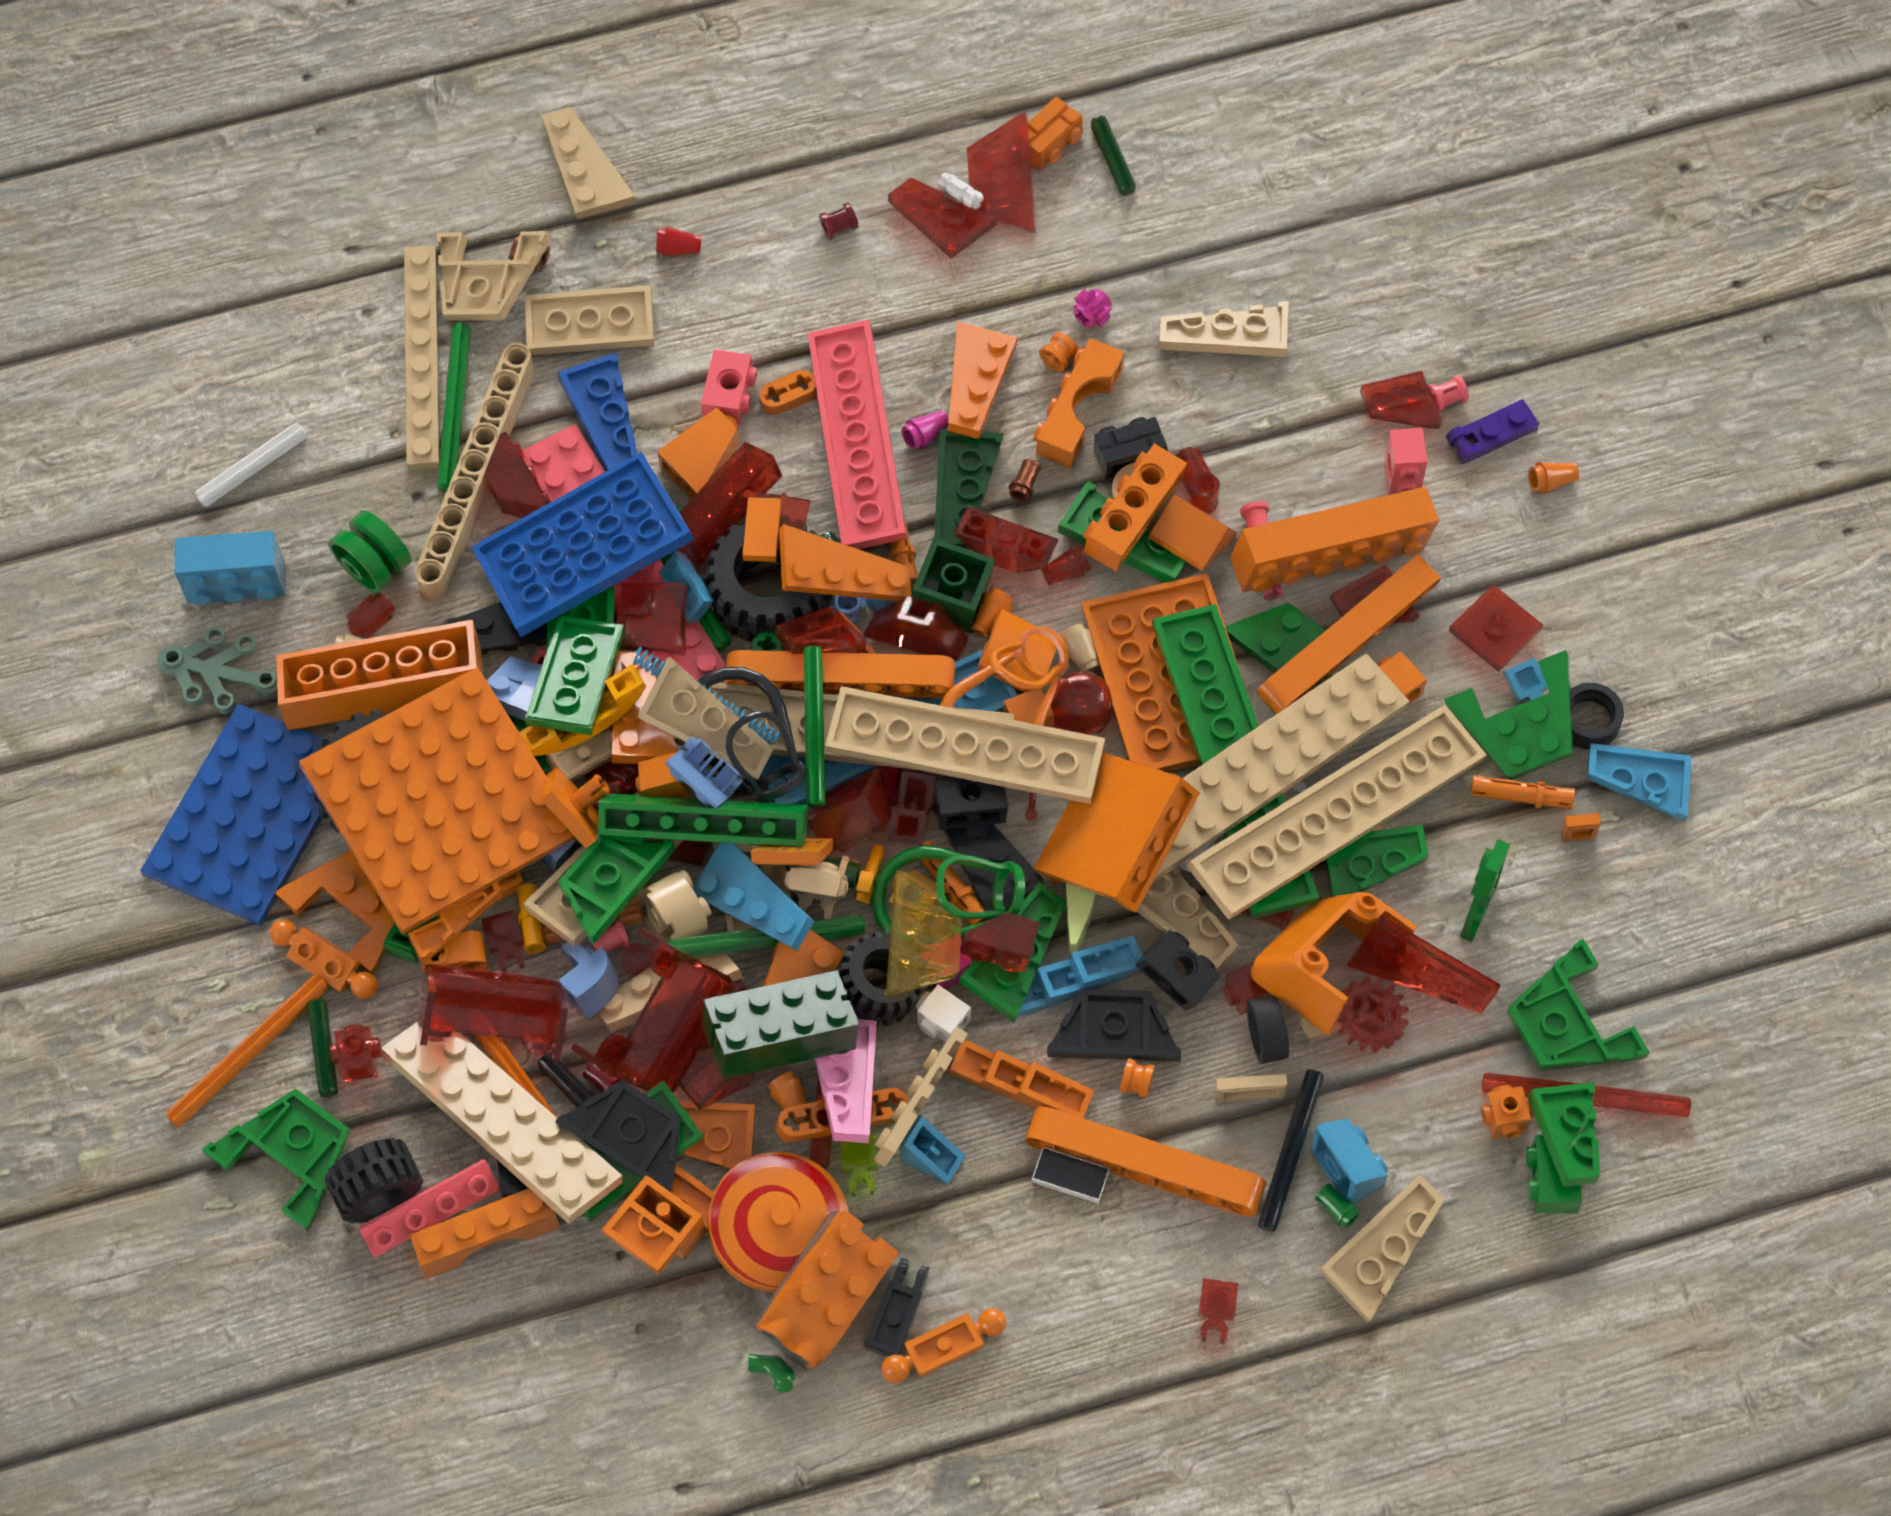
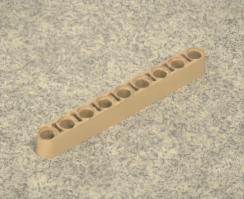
M522 343L510 344L501 355L416 566L415 575L420 592L429 600L442 598L450 587L533 378L534 366L529 348ZM517 362H523L522 364H519V365H513V364H515V363H517ZM507 388H513L510 391H503ZM495 415H502L498 418H492ZM491 441L490 444L481 445L483 442ZM481 468L479 471L470 472L472 469ZM464 495H470V497L466 499H459ZM459 522L456 526H448L451 523ZM440 550H449L444 554H437ZM431 577H437L435 581L426 582Z

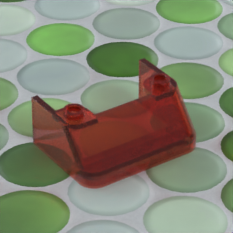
M640 927L637 933L657 945L651 956L650 968L653 973L661 977L627 1037L618 1033L609 1035L602 1041L596 1053L575 1043L571 1050L602 1071L648 1092L664 1081L672 1093H674L706 1039L702 1026L704 999L731 994L733 981L730 976Z
M428 964L424 968L418 1020L420 1045L427 1046L428 1040L442 1042L445 1037L452 1036L453 1031L518 1039L527 1047L528 1052L546 1055L550 1051L552 1061L560 1062L569 1011L564 990L558 981L547 978L441 964Z

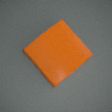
M1001 609L996 616L990 638L983 647L977 669L981 670L990 665L989 656L992 651L1001 646L1016 642L1022 633L1036 626ZM1033 634L1025 645L1026 657L1030 665L1037 671L1048 673L1057 646L1049 637L1042 634ZM1013 652L1003 654L997 657V660H1000L1012 654ZM1016 659L1004 666L1010 673L1023 680L1039 681L1030 677L1021 668ZM997 673L991 675L1024 693L1030 691L1011 684Z

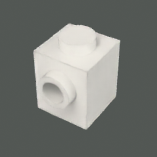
M939 985L931 993L925 992L916 1005L919 1028L931 1038H936L937 1036L946 1042L956 1026L964 1030L971 1021V1007Z

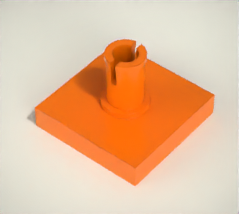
M556 767L547 774L548 779L545 781L541 800L585 848H588L597 840L598 810L592 804L603 795L609 793L610 789L605 781L601 784L599 783L602 777L597 774L578 789Z

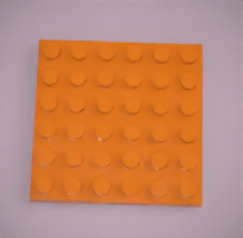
M478 667L299 761L301 770L402 934L577 839L541 800L544 784L548 778Z

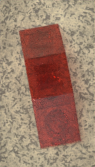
M504 432L498 438L485 470L488 488L502 513L524 518L551 501L545 490H538L536 484L539 481L532 466L526 467L522 459L525 456L518 441L512 442L507 432Z
M967 506L955 531V536L972 551L994 558V566L1014 573L1046 569L1058 544L1057 538Z
M910 596L876 610L864 632V637L926 655L947 656L954 659L955 662L960 659L968 643V636L940 605Z

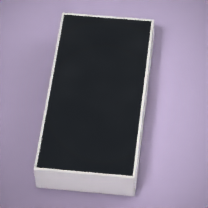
M1043 1147L1032 1177V1183L1099 1204L1110 1168Z

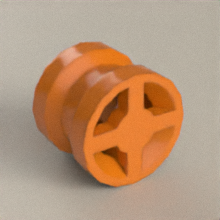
M1056 332L1051 337V343L1044 345L1039 350V355L1049 368L1056 372H1063L1068 366V360L1075 358L1079 348L1069 336L1062 332Z
M1128 1058L1119 1092L1128 1093L1132 1091L1138 1093L1139 1097L1147 1099L1154 1076L1155 1065H1138L1135 1060Z

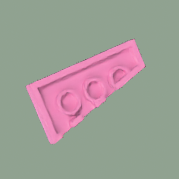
M857 1019L859 1030L856 1049L816 1058L815 1062L833 1141L869 1143L877 1021Z

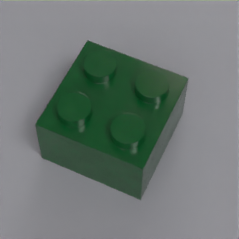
M933 538L913 587L908 610L971 631L983 594L986 592L990 582L995 559Z

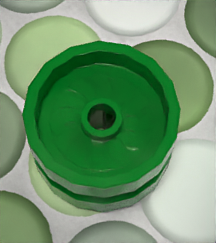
M361 510L349 522L350 531L341 529L329 540L328 546L335 559L355 581L372 593L378 594L390 583V572L395 574L401 573L411 563L412 558L405 544L385 522L373 513Z

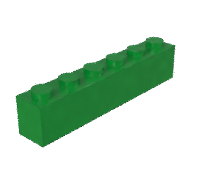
M607 793L599 801L598 835L803 847L807 838L808 805L726 800L715 809L712 805L707 806L696 798Z

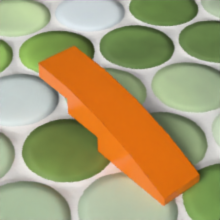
M964 1040L947 1070L948 1073L1013 1101L1033 1108L1039 1106L1049 1107L1083 1119L1095 1091L1033 1061L1027 1064L1004 1052L997 1050L993 1053L967 1040Z

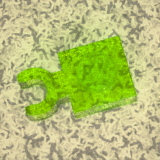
M870 1133L869 1143L840 1141L843 1174L853 1173L848 1181L851 1197H856L855 1187L858 1183H866L868 1185L869 1195H874L875 1181L868 1173L878 1171L877 1162L873 1160L876 1156V1146L874 1145L875 1133Z

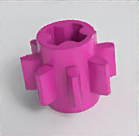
M1083 289L1074 298L1076 301L1073 311L1074 316L1085 327H1094L1096 324L1102 327L1111 318L1109 312L1112 310L1110 308L1112 302L1102 290L1091 289L1088 292Z

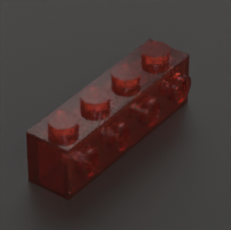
M744 442L679 512L695 540L675 551L685 553L690 562L700 566L708 558L710 551L715 550L714 543L719 536L726 538V530L734 524L738 525L747 514L748 497L763 498L783 476L774 456L750 443Z

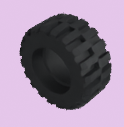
M781 515L780 528L785 524L808 532L806 524L801 521H796L795 524L791 523L790 517ZM746 519L742 520L743 525L739 527L736 524L732 525L726 530V538L719 536L714 543L715 550L710 551L707 559V586L714 600L711 606L714 608V613L719 621L724 622L725 628L732 634H736L739 631L740 638L749 642L752 641V638L763 632L775 633L780 637L782 643L788 642V637L795 636L798 639L806 635L805 628L814 629L820 623L819 615L824 616L826 614L832 595L787 591L778 596L761 597L746 591L739 584L743 575L754 566L767 562L743 561ZM810 530V531L808 532V533H811V534H814V535L819 536V535H818L815 531H813V530ZM780 535L778 539L777 563H781Z

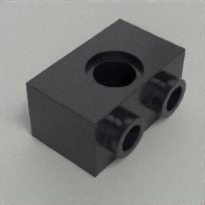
M946 775L941 778H935L933 796L939 830L1006 823L1008 803L1005 787ZM972 795L977 799L967 800L964 798V796Z
M1168 930L1159 935L1135 966L1184 1011H1187L1201 1001L1221 975L1214 970L1215 965L1211 960L1203 955H1198L1189 947V941L1182 934ZM1175 960L1182 962L1185 966L1184 976L1176 972L1174 968Z

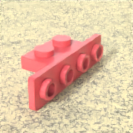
M481 1160L359 1227V1231L372 1256L377 1257L409 1240V1234L438 1224L497 1192L499 1185L488 1163L485 1160Z

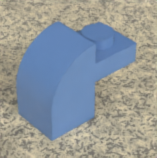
M566 942L562 945V948L573 969L558 981L568 1000L589 1019L611 1001L618 988V976L602 947L594 952L588 945L582 947L578 943L574 947Z

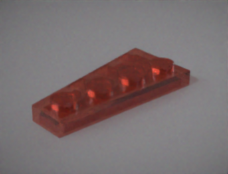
M1380 915L1356 948L1347 966L1481 1014L1496 996L1501 985Z

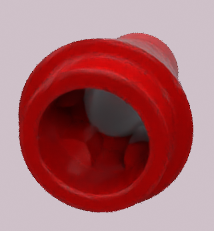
M665 226V229H657V254H663V257L692 253L700 254L701 235Z

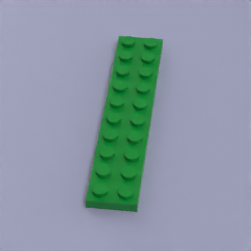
M1216 604L1153 618L1151 624L1200 766L1259 727ZM1283 793L1224 834L1225 839L1285 803ZM1310 870L1250 906L1249 910L1252 919L1318 903L1319 895Z

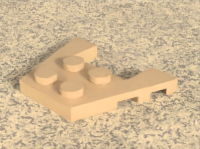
M521 231L513 260L462 261L468 240L463 232L437 233V243L440 246L438 262L442 269V281H440L442 314L448 321L504 320L551 240L546 231Z

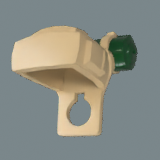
M828 855L818 866L786 865L785 886L790 891L797 893L799 897L798 906L804 912H806L809 906L813 905L814 899L820 900V906L824 910L823 920L832 919L835 903L840 898L846 896L848 888H856L862 871L861 862L850 859L849 856H843L842 858Z

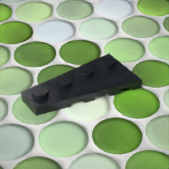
M501 601L440 624L446 625L473 620L481 645L482 655L487 654L490 650L504 648L505 651L518 649V646L537 643V646L547 645V623L520 637Z
M967 795L964 796L965 799L971 800ZM934 802V803L932 804V811H933V813H934V815H935V817H936V819H937L936 808H935V802ZM994 824L943 830L950 846L956 852L1000 864L1002 862H1015V864H1018L1022 868L1025 878L1024 900L1039 882L1044 885V879ZM961 865L985 910H995L993 906V887L997 872ZM1009 872L1003 888V904L1006 911L1009 910L1014 898L1015 882L1012 872Z

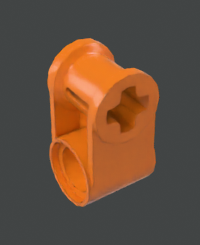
M473 930L460 932L433 957L422 964L424 975L432 980H441L459 975L477 974L484 971L488 964L481 932ZM439 957V960L433 961L432 958Z

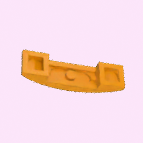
M632 664L605 680L609 691L604 694L592 735L529 726L520 731V735L534 756H541L571 748L596 736L620 719L636 703L647 687L635 665Z

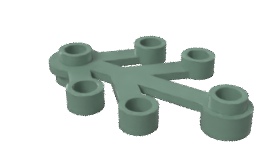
M219 627L209 628L205 632V638L185 648L180 645H170L164 648L158 655L157 664L160 671L167 676L176 677L183 690V698L189 706H199L204 701L205 696L201 687L193 684L188 671L202 675L214 697L215 707L221 714L231 713L235 709L236 702L233 695L225 691L219 679L253 686L256 688L258 695L264 699H273L278 696L277 673L275 671L263 670L255 673L226 666L243 656L249 657L256 653L257 643L250 634L239 636L236 640V645L205 661L195 658L210 649H220L226 644L224 631ZM214 635L221 636L217 641L210 640ZM246 642L252 643L249 648H241ZM173 657H179L175 662H168ZM272 679L271 683L262 684L264 680ZM192 692L199 693L196 698H188L189 694ZM224 699L230 700L226 706L219 705Z

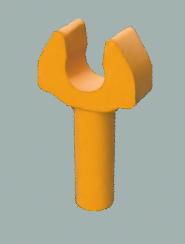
M873 845L865 870H862L856 888V891H858L857 902L869 904L871 901L875 879L885 853V848L881 845Z

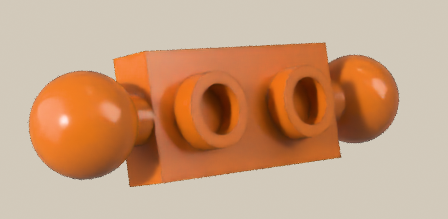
M281 919L272 924L269 932L272 942L281 947L291 946L286 955L287 958L313 975H319L327 984L340 992L346 991L350 984L351 991L357 998L369 999L376 994L378 990L376 977L369 972H356L361 964L360 960L309 927H302L297 934L295 925L289 920Z
M988 1308L980 1314L978 1322L974 1323L969 1313H966L904 1343V1348L908 1355L905 1357L895 1354L888 1356L881 1366L882 1375L888 1382L901 1383L908 1377L910 1370L915 1368L919 1378H923L983 1349L984 1342L981 1336L985 1334L989 1337H996L1002 1334L1007 1325L1006 1317L1001 1310Z

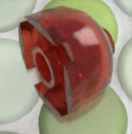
M1083 670L1068 672L1059 677L1051 704V709L1054 713V727L1087 735L1102 732L1110 723L1113 713L1111 689L1105 680L1095 673Z

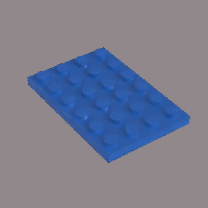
M641 451L471 548L517 632L522 637L695 539Z
M238 704L140 870L142 875L262 926L277 900L275 892L285 886L323 819L318 811L319 803L314 801L313 788L299 766L300 760L315 753L317 748L321 747L322 738L301 729L288 730L284 722Z

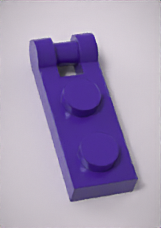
M1521 399L1464 427L1452 429L1446 434L1445 438L1450 446L1456 447L1458 458L1463 464H1466L1538 430L1539 422L1525 401ZM1472 439L1475 444H1469L1467 440Z

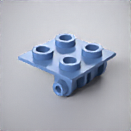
M692 736L684 744L686 748H682L664 764L670 768L669 772L676 780L681 783H687L696 791V797L707 806L712 805L716 809L733 795L743 780L739 777L740 773L729 763L717 775L714 774L725 762L723 758L710 771L707 766L718 753L715 751L704 764L701 763L711 752L712 748L701 738L697 740Z

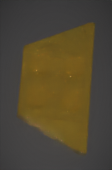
M900 870L894 876L886 987L887 996L950 980L959 973L962 918L950 915L940 905L937 893L928 887H925L924 890L906 879L908 874ZM950 903L955 909L962 911L961 909Z

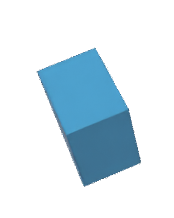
M920 1115L917 1116L900 1144L901 1161L946 1185L950 1183L965 1158V1155Z

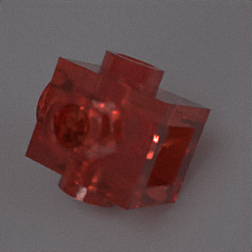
M353 1024L344 1027L343 1030L334 1031L335 1044H330L331 1060L333 1065L338 1064V1071L343 1082L378 1077L376 1058L382 1057L381 1042L379 1037L373 1036L370 1027Z

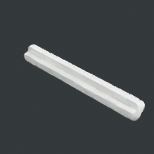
M299 423L292 424L195 492L198 501L204 507H207L305 440L307 435L304 428Z

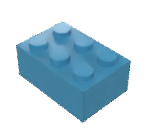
M274 530L175 538V575L187 604L206 605L214 601L235 603L243 599L259 598L271 600L278 596H285V560Z

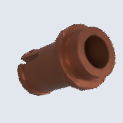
M1024 459L1016 479L1010 482L1009 494L1015 500L1024 502L1032 497L1034 493L1032 487L1042 469L1037 461Z

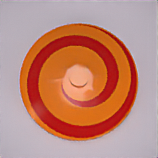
M762 1153L738 1163L719 1182L708 1209V1236L714 1254L730 1275L753 1289L775 1293L830 1211L845 1209L849 1212L838 1183L819 1164L793 1153Z

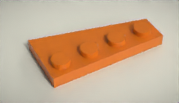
M785 524L779 529L783 591L907 602L911 598L909 566Z

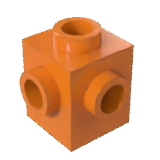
M1511 1085L1498 1086L1487 1094L1484 1106H1481L1482 1120L1484 1126L1489 1127L1492 1139L1502 1137L1506 1139L1515 1138L1526 1133L1531 1118L1534 1117V1112L1528 1097H1525L1522 1086L1512 1088Z

